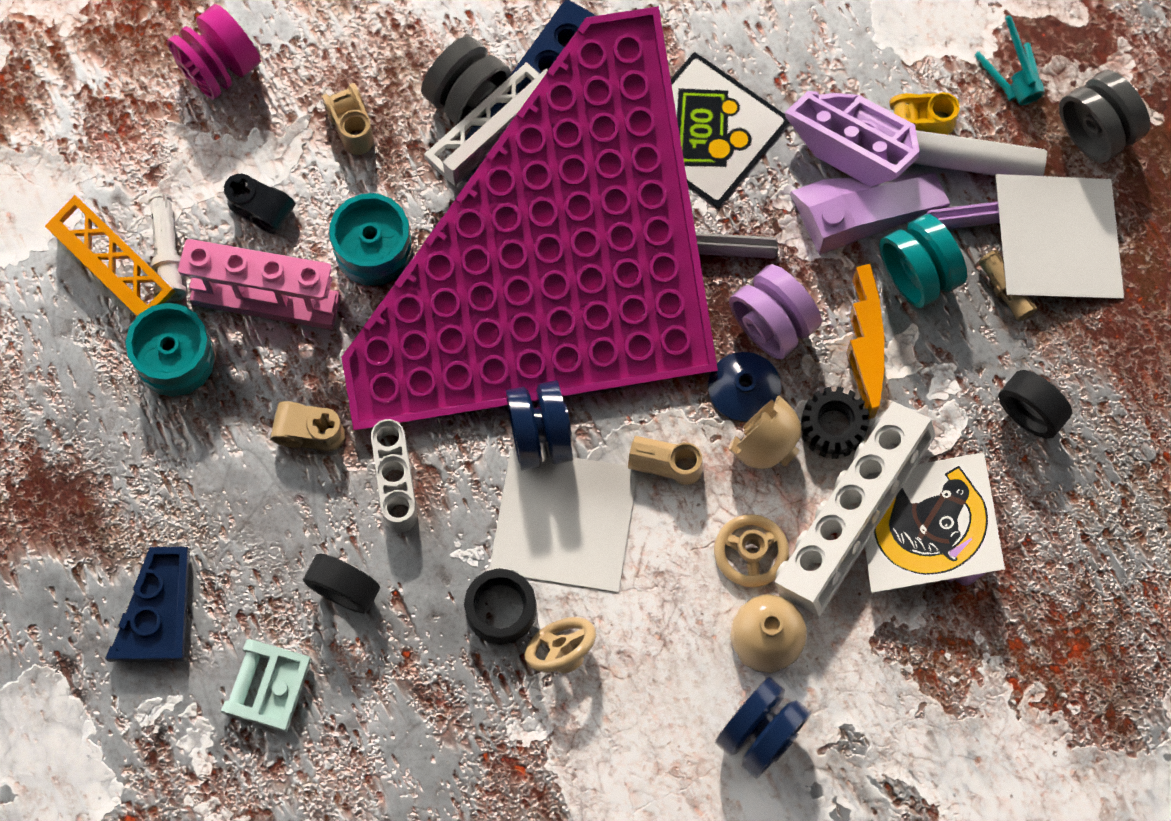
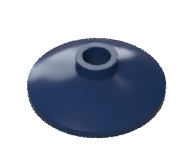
M737 352L730 354L717 363L718 371H712L709 376L708 393L712 404L723 416L734 421L748 422L770 400L775 402L776 397L781 394V380L776 368L766 358L755 353ZM744 377L749 378L752 381V385L743 387L740 385L739 380Z

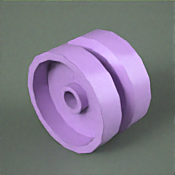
M774 264L766 266L754 277L753 286H743L729 300L734 317L748 337L764 352L776 359L785 358L797 347V337L801 339L808 338L822 323L820 311L805 288L791 274Z

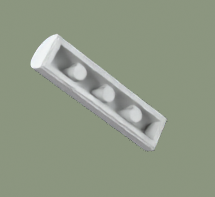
M916 130L920 157L913 164L996 176L995 174L1043 176L1047 158L1046 149Z

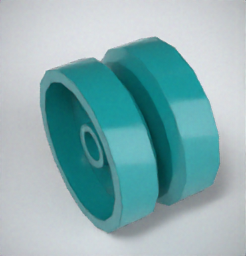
M367 193L347 199L335 210L330 221L329 238L334 257L341 272L351 281L365 286L383 285L397 279L412 258V237L409 221L403 208L392 198L378 193Z
M924 214L908 223L906 231L902 229L896 230L880 240V255L888 275L900 294L916 308H923L938 299L940 290L951 292L963 285L968 278L967 266L955 239L946 226L931 214Z
M172 303L151 306L140 313L130 325L125 341L128 358L145 386L157 394L172 397L190 394L202 386L212 373L215 362L213 343L201 319L187 307Z

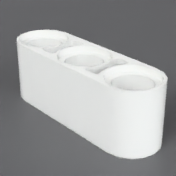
M384 419L375 424L371 431L380 505L386 525L395 532H406L417 521V507L408 446L403 427L395 420ZM387 435H394L399 438L397 443L390 447L381 445L380 441ZM391 470H400L404 473L403 477L396 482H389L385 479L386 474ZM397 505H405L409 508L408 513L401 518H395L390 515L391 509Z

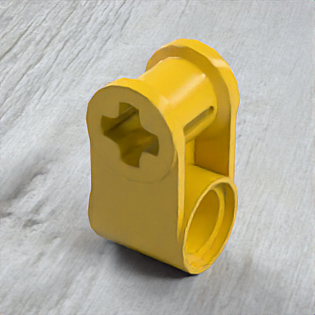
M904 93L892 97L889 101L890 109L894 111V114L915 124L917 131L949 135L956 126L960 105L956 97L950 93ZM935 112H945L949 117H938Z

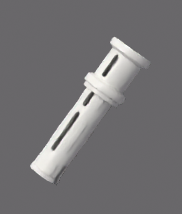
M163 193L151 195L148 199L155 257L150 265L176 291L166 302H175L185 298L187 291L186 287L182 285L181 275L178 272L181 257L177 254L172 197L166 194L165 201H163ZM157 284L153 291L154 298L162 290Z

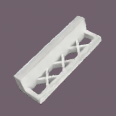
M526 62L424 154V158L451 184L456 186L486 158L489 151L512 122L548 70L545 69L539 74ZM527 76L532 82L520 93L516 94V85ZM512 90V95H506L509 91ZM496 103H507L493 117H490L491 108ZM482 126L465 141V131L469 127ZM459 136H461L460 141H455ZM445 149H456L443 162L437 157Z

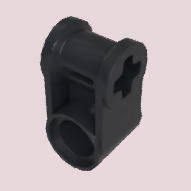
M243 173L230 176L224 184V194L230 211L273 235H278L296 205L295 201L283 191L269 187Z

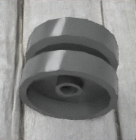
M467 35L456 40L438 56L423 80L421 93L435 108H444L446 117L457 125L503 84L510 76L511 71L498 57L488 56L486 47L478 40Z
M1108 69L1099 72L1087 80L1084 87L1076 88L1065 95L1059 103L1060 117L1071 140L1081 152L1099 163L1110 161L1120 154L1125 146L1133 145L1146 136L1150 130V117L1138 91L1119 73Z

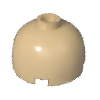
M779 395L776 397L775 402L770 400L744 425L745 437L740 440L735 436L728 447L729 451L740 461L752 468L769 469L779 462L786 466L799 453V449L795 446L801 437V424L798 415Z
M765 594L752 598L739 608L732 620L730 640L734 651L738 654V658L744 665L755 671L774 673L797 661L806 644L807 628L802 613L794 603L782 596Z

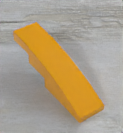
M870 264L856 267L852 279L859 302L853 303L849 315L856 339L850 340L846 354L860 397L865 402L864 409L868 408V419L875 418L880 406L884 377V328L880 298Z

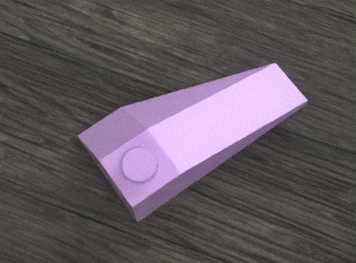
M936 173L900 175L893 180L872 187L855 178L823 179L793 190L790 194L819 255L927 214L929 210L942 209L950 205Z

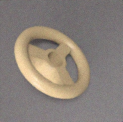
M747 514L733 518L721 528L715 540L714 556L719 569L729 580L745 587H760L775 580L779 566L784 561H788L789 546L784 532L775 522L764 516ZM749 525L758 526L768 531L764 535L758 530H747L740 538L732 535L736 529ZM776 542L778 548L776 562L770 570L760 575L759 560L766 555L768 547ZM749 544H754L758 547L759 551L757 553H749L745 547ZM726 546L737 550L740 556L747 561L748 576L737 572L731 567L726 558Z
M570 617L555 621L538 631L528 642L525 649L526 663L530 668L539 672H572L581 666L584 656L594 645L596 629L590 621L580 617ZM567 629H581L569 635H555ZM542 643L549 646L550 649L545 660H539L536 657V652Z

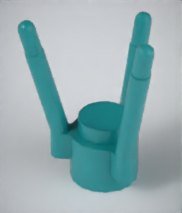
M1007 15L1005 21L1022 67L1021 71L1011 77L1013 81L1011 86L981 52L977 51L975 57L1005 91L1009 101L1017 98L1019 105H1027L1040 99L1045 94V90L1039 77L1031 44L1026 42L1023 48L1014 21L1010 15Z

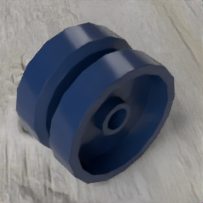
M557 380L538 384L536 389L538 408L534 409L530 393L525 387L506 390L509 417L521 471L540 467L542 462L540 443H545L549 460L553 464L573 461L570 439L572 437L567 406L566 403H563Z
M771 677L767 678L750 695L715 740V744L729 756L740 752L751 741L753 744L743 756L742 767L756 779L774 761L777 762L799 736L798 732L812 714L803 704L795 700L789 702L776 715L774 711L782 702L785 689Z

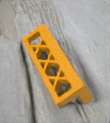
M76 195L45 225L136 316L151 306L164 304L176 292ZM79 208L85 214V229L72 230L64 222ZM92 222H93L99 229H92ZM107 235L109 237V253H95L92 250V236ZM116 245H117L123 252H116ZM116 259H132L134 261L133 277H120L116 273ZM141 269H142L148 276H141ZM155 282L162 290L148 304L140 296V283ZM128 283H133V289L128 285Z

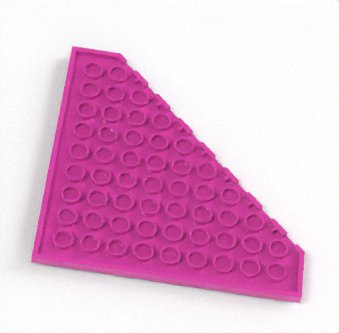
M659 6L586 17L574 36L559 54L512 122L489 151L481 165L458 194L450 208L427 237L419 251L396 280L352 344L342 355L353 430L374 427L375 424L384 419H392L401 423L507 405L506 390L525 387L530 393L531 400L535 401L537 400L536 389L538 384L555 380L559 383L562 396L718 371Z

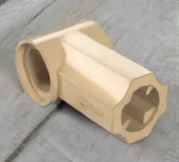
M635 436L629 453L628 469L673 478L677 483L690 485L696 483L701 478L703 460L700 449L694 444H672ZM682 458H691L696 462L695 466L689 470L679 469L676 464Z

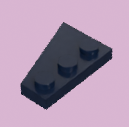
M149 547L133 587L134 593L126 613H123L114 643L109 647L105 657L108 662L185 661L190 550L188 547Z

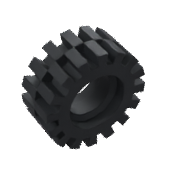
M827 387L823 393L817 391L813 394L812 399H808L800 423L801 431H803L802 438L804 442L809 441L810 450L813 452L815 449L820 450L819 456L826 457L828 453L832 454V459H838L840 454L846 457L851 454L853 449L856 451L859 444L864 441L870 422L868 420L869 411L868 408H863L865 402L862 398L858 400L854 398L855 392L850 390L848 394L843 393L844 387H837L836 391H832L831 387ZM832 410L843 413L848 419L849 428L840 435L827 433L822 428L820 422L824 413Z

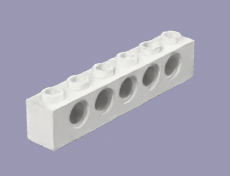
M892 401L886 412L882 411L878 415L874 423L873 432L867 441H862L857 447L854 461L849 469L840 473L832 495L828 501L824 500L819 505L815 514V521L808 531L805 530L800 534L795 545L796 550L788 561H784L779 566L776 572L775 584L780 595L820 617L864 549L869 537L936 437L931 418ZM890 444H899L895 449H885ZM872 473H880L875 479H865ZM852 503H861L856 509H846ZM832 533H841L840 537L835 540H826ZM821 563L817 570L806 571L811 564Z

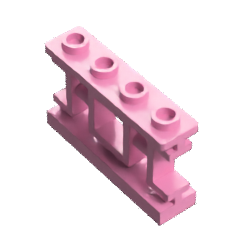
M193 239L185 241L178 272L181 276L192 277L189 289L192 291L190 296L192 305L330 330L334 328L341 296L339 291L330 290L332 268L329 263Z

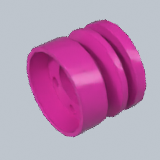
M217 4L212 5L196 18L201 35L190 27L185 26L180 31L182 38L174 34L166 42L183 75L191 84L212 100L221 94L219 85L225 89L232 86L227 69L242 78L261 63L259 53L246 32L224 8Z

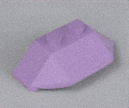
M807 91L785 111V117L815 157L869 187L899 177L920 157L915 124L860 95L840 93L819 95L818 92Z

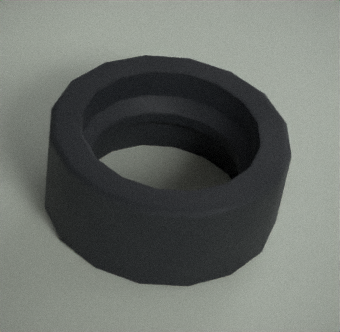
M1027 370L1017 371L998 394L1000 404L1016 423L1030 433L1045 439L1054 438L1073 414L1068 400L1053 384L1038 374Z
M321 553L315 555L303 578L304 583L316 593L344 608L362 614L368 613L380 590L379 583L363 571L342 560Z
M498 568L485 571L472 581L466 590L464 600L468 625L476 636L487 643L504 645L516 642L528 633L535 622L537 604L534 589L525 577L514 570ZM497 585L509 586L516 590L522 598V614L517 622L510 627H491L480 617L478 611L479 599L490 587Z

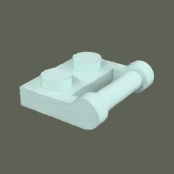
M247 639L243 651L246 653L230 699L229 701H224L221 713L287 733L312 659L303 654ZM267 658L269 661L253 707L244 706L259 659Z

